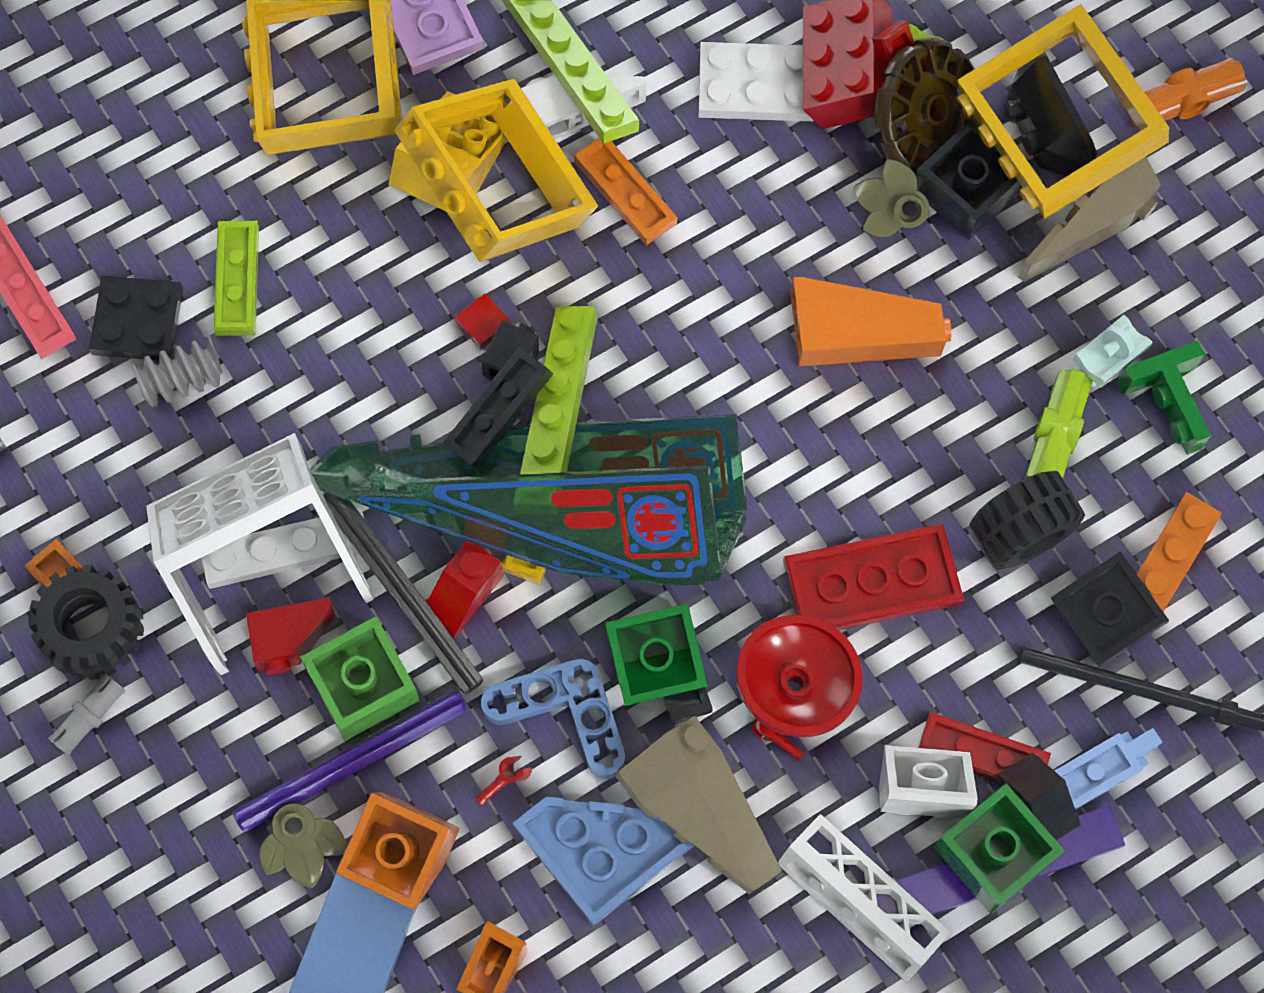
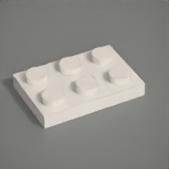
M701 42L699 118L814 122L803 111V45Z

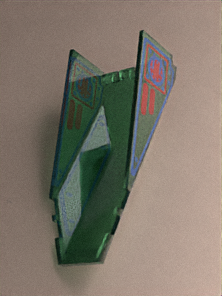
M737 414L576 422L567 472L520 474L531 425H513L478 470L458 456L443 442L422 445L421 434L410 435L411 447L380 452L378 440L331 447L310 468V472L320 491L566 575L677 586L704 585L705 581H717L721 578L747 521L745 513L742 512V510L747 509Z

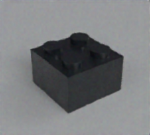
M971 119L926 160L916 172L917 190L927 197L929 206L968 240L983 228L1022 189V185L1016 177L1009 179L1004 173L998 161L1002 156L995 146L988 148L977 131L979 126ZM946 165V173L940 177L936 176L935 174L942 173L940 170Z

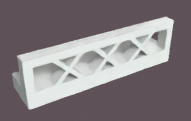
M821 814L789 846L778 862L779 866L906 982L922 967L951 933ZM819 831L832 843L833 854H820L807 841ZM843 864L857 865L864 872L865 884L851 883L844 875ZM876 894H889L897 902L898 914H886L877 906ZM909 924H922L935 936L925 949L911 937Z

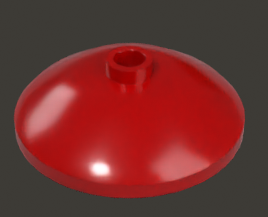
M787 615L765 622L747 638L737 660L736 682L745 706L763 725L778 733L792 737H813L835 729L851 715L861 695L863 673L857 652L850 641L838 629L814 617ZM787 682H798L801 690L794 691L790 689Z

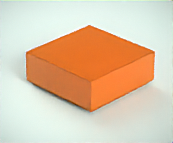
M57 539L24 566L41 585L47 588L52 584L49 577L56 572L61 578L67 575L65 568L75 566L78 572L83 570V566Z

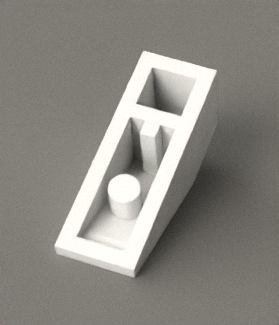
M555 75L547 78H536L521 88L554 139L590 125ZM608 76L630 108L646 102V81L644 77Z

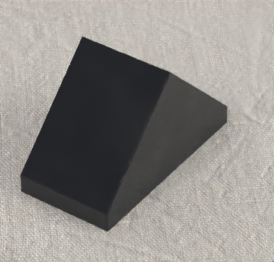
M1031 753L996 775L1002 785L1007 783L1056 841L1081 826L1065 779L1034 753Z

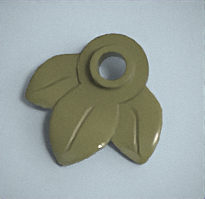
M887 159L883 168V178H869L854 186L853 191L857 200L870 212L863 227V231L877 237L892 236L901 227L914 228L921 225L928 217L929 202L927 197L917 190L915 173L907 165L899 161ZM907 201H912L917 205V209L913 213H906L903 211L902 205Z
M290 803L282 806L275 813L272 820L273 832L261 845L260 861L266 875L277 873L286 867L289 875L296 882L313 888L321 877L324 856L343 855L347 845L344 835L333 821L314 818L312 812L306 806ZM297 817L301 820L302 828L298 833H290L286 830L285 823L289 818Z

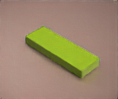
M218 221L214 305L215 336L256 335L258 221Z

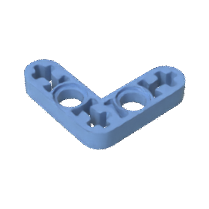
M584 659L572 660L494 684L483 693L481 698L482 713L490 723L495 725L510 724L569 706L587 766L591 773L601 779H612L624 767L625 752L599 671L590 661ZM581 670L584 676L591 675L592 677L587 680V690L590 699H586L576 705L574 700L581 701L582 694L578 684L570 685L569 682L574 679V672ZM536 682L549 684L553 690L550 699L543 703L534 702L528 695L532 684ZM521 687L522 699L526 708L519 709V701H515L506 705L507 712L504 714H499L496 708L489 709L488 706L494 704L495 696L501 695L504 701L517 698L514 689ZM595 694H598V695H599V698H591V697H593ZM591 708L602 711L606 719L603 726L595 730L587 729L581 722L582 714ZM611 733L612 738H605L604 743L609 754L616 753L618 757L613 759V766L606 769L603 763L596 764L594 761L599 758L597 740L590 745L587 743V740L600 739Z

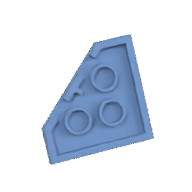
M546 796L513 822V827L593 927L694 846L689 841L684 844L673 836L676 831L657 816L651 819L639 808L624 807V805L592 801L586 803Z

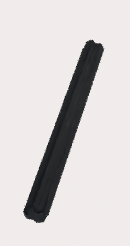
M335 486L327 490L323 497L340 529L462 693L468 694L477 689L482 684L483 677L342 488Z

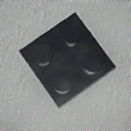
M101 275L89 345L91 354L132 359H144L145 356H149L152 360L159 361L160 352L165 351L172 360L183 294L181 282Z
M1121 551L1050 597L1098 668L1169 622L1167 616Z

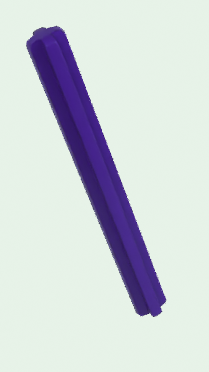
M452 691L238 807L233 811V816L239 828L243 832L249 831L274 817L275 813L282 806L302 802L463 714L466 708L461 696L456 691Z

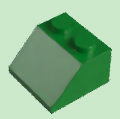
M688 603L605 623L624 706L708 687Z

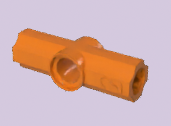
M1230 58L1196 72L1192 68L1182 69L1169 76L1162 85L1146 90L1144 93L1164 121L1177 116L1181 120H1186L1202 113L1211 103L1244 91L1247 83L1245 71L1240 62ZM1129 115L1132 124L1134 125V127H1136L1137 125Z

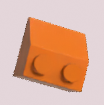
M372 792L336 873L415 910L442 870L460 827L385 792Z

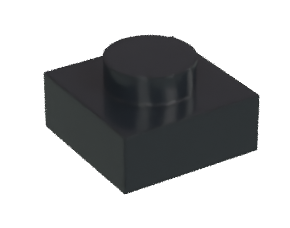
M705 687L663 697L672 725L685 722L694 716L697 718L710 714L713 711Z

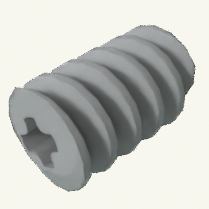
M210 336L206 337V349L204 350L196 341H192L191 353L189 355L185 353L180 345L176 346L175 359L173 360L165 351H161L158 365L149 356H145L144 369L140 370L132 361L142 395L152 408L158 405V394H161L168 403L172 402L175 388L183 398L189 396L190 383L198 392L204 391L206 378L214 387L220 386V374L223 373Z

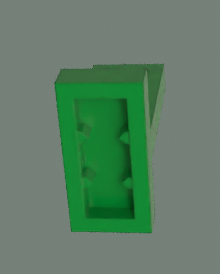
M1198 340L1125 367L1117 381L1123 396L1153 386L1154 400L1160 409L1165 410L1171 422L1170 431L1172 437L1177 444H1182L1187 455L1202 450L1211 437L1181 374L1195 370L1205 355Z

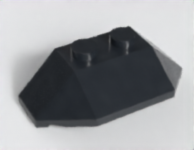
M1044 52L1018 68L1004 104L1005 112L1009 121L1013 124L1016 123L1022 134V144L1026 153L1030 156L1033 155L1038 166L1067 177L1101 156L1098 154L1087 128L1046 53Z

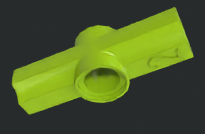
M1060 369L1055 378L1048 406L1044 407L1033 439L1036 444L1025 479L1047 471H1058L1062 478L1064 477L1070 453L1074 452L1083 428L1084 419L1081 417L1093 382L1092 379L1086 376V373L1075 369Z

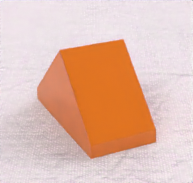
M487 921L456 990L462 993H505L528 952L527 943Z

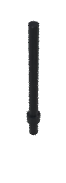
M1026 647L1022 649L1019 663L1214 717V722L1232 727L1235 723L1264 732V714L1238 707V702L1224 698L1215 701Z

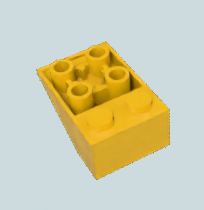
M447 91L441 99L457 94ZM491 114L434 130L476 194L508 140ZM400 142L395 148L388 185L445 211L406 148Z

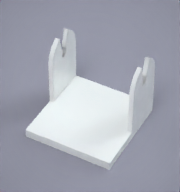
M295 433L146 506L154 564L209 661L221 675L229 672L225 661H227L226 656L210 622L179 568L310 503L314 505L361 596L366 603L374 600L365 576L310 472L304 451Z

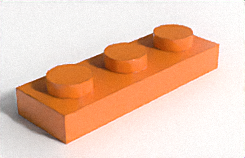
M597 138L574 154L575 164L646 246L677 225L678 217L612 141L603 144L600 138Z
M1188 492L1182 497L1137 572L1138 577L1163 612L1222 515V512Z

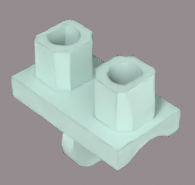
M1123 315L1074 356L1073 361L1080 367L1078 371L1086 373V376L1093 380L1092 387L1098 385L1102 388L1144 353L1153 342L1148 337L1137 332L1130 320Z

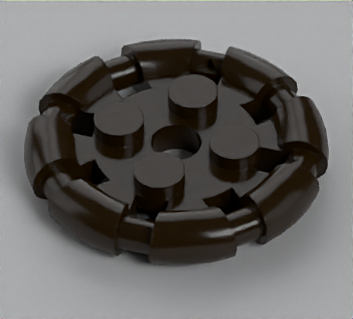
M924 38L916 40L913 43V47L904 46L886 66L882 74L885 78L883 87L878 88L876 92L874 120L875 127L881 130L883 138L879 141L881 148L888 159L907 165L915 175L917 169L970 119L978 126H981L974 115L968 118L964 114L962 106L956 99L959 96L957 80L975 70L966 54L961 49H953L950 42L938 38ZM900 84L904 86L901 95L897 93ZM931 103L936 109L933 119L930 116ZM943 165V167L941 168L940 171L942 173H937L935 175L940 177L943 174H945L946 165Z

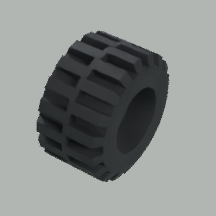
M1047 471L1030 476L992 498L978 510L969 526L995 569H1006L1023 564L1060 543L1078 528L1085 517V512L1058 471Z
M83 565L82 572H78L75 566L65 568L67 575L61 578L56 572L49 577L52 584L48 588L41 585L36 591L41 597L40 600L31 601L29 609L34 616L28 617V626L34 632L31 634L34 643L57 670L63 674L67 671L72 678L82 679L83 674H86L90 680L100 679V671H105L108 676L116 673L117 671L114 666L121 662L125 667L131 661L127 654L130 650L137 653L141 645L137 640V636L144 635V626L140 621L144 618L137 600L119 576L114 577L110 570L103 567L97 572L93 565ZM92 604L108 608L107 623L98 635L85 641H73L66 638V625L75 611Z

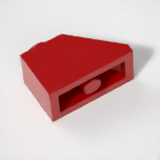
M467 539L442 571L427 604L454 640L504 577L502 561L472 540Z
M330 597L246 613L253 661L258 671H266L268 675H279L289 672L291 666L302 663L300 656L312 650L335 618Z

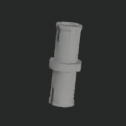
M105 673L103 678L81 703L76 701L72 705L74 711L48 739L69 756L72 753L71 751L94 726L98 728L103 723L100 720L101 717L126 690Z

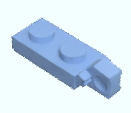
M1154 728L1135 739H1132L1128 731L1122 735L1118 733L1056 769L1055 772L1065 779L1073 804L1077 810L1141 772L1149 764L1144 755L1158 748V745L1163 742Z

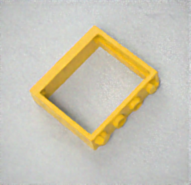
M246 0L247 15L244 16L245 20L242 21L245 36L249 37L250 48L245 49L244 56L249 72H252V83L247 84V94L250 105L254 107L255 118L250 119V127L253 130L254 142H259L267 155L396 135L394 129L402 121L391 0ZM370 8L379 112L276 128L268 25Z
M1079 4L957 80L960 95L956 99L962 106L964 114L968 118L974 115L981 125L977 128V131L988 148L996 147L1002 156L998 161L1004 173L1009 179L1017 178L1023 187L1020 190V194L1026 205L1029 204L1032 210L1037 207L1044 219L1169 143V126L1082 4ZM1073 35L1138 126L1140 132L1046 189L980 92Z
M515 79L414 106L394 129L396 135L479 262L579 228L598 207V204ZM508 97L511 100L509 104L505 101ZM491 114L556 213L500 232L434 130ZM577 200L579 205L575 206L573 202Z

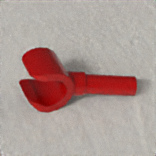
M755 719L752 730L757 738L772 741L779 745L797 761L803 757L805 753L785 738L783 734L769 729Z
M522 756L506 757L499 764V775L475 797L481 805L486 803L508 783L524 781L530 777L531 767L523 768L517 774L514 772V764Z

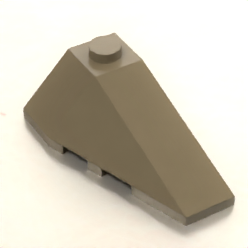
M1144 157L1092 189L1089 193L1091 195L1090 198L1085 194L1079 197L1065 218L1067 224L1064 225L1059 222L1025 260L1018 278L1026 282L1124 231L1138 217L1144 221L1158 204L1154 198L1161 186L1147 157Z
M695 716L665 733L615 775L642 812L651 819L657 816L676 831L673 836L684 844L687 841L691 842L707 855L708 863L748 894H751L782 872L721 749Z

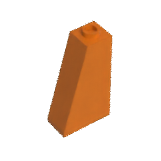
M793 277L790 296L799 367L937 357L942 355L946 342L951 341L950 319L943 318L942 304L805 277Z

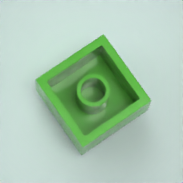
M377 617L300 656L308 675L344 741L419 702L417 690Z

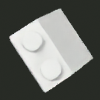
M885 745L879 782L881 812H890L897 816H908L910 814L934 816L942 820L965 818L974 810L978 799L970 752Z

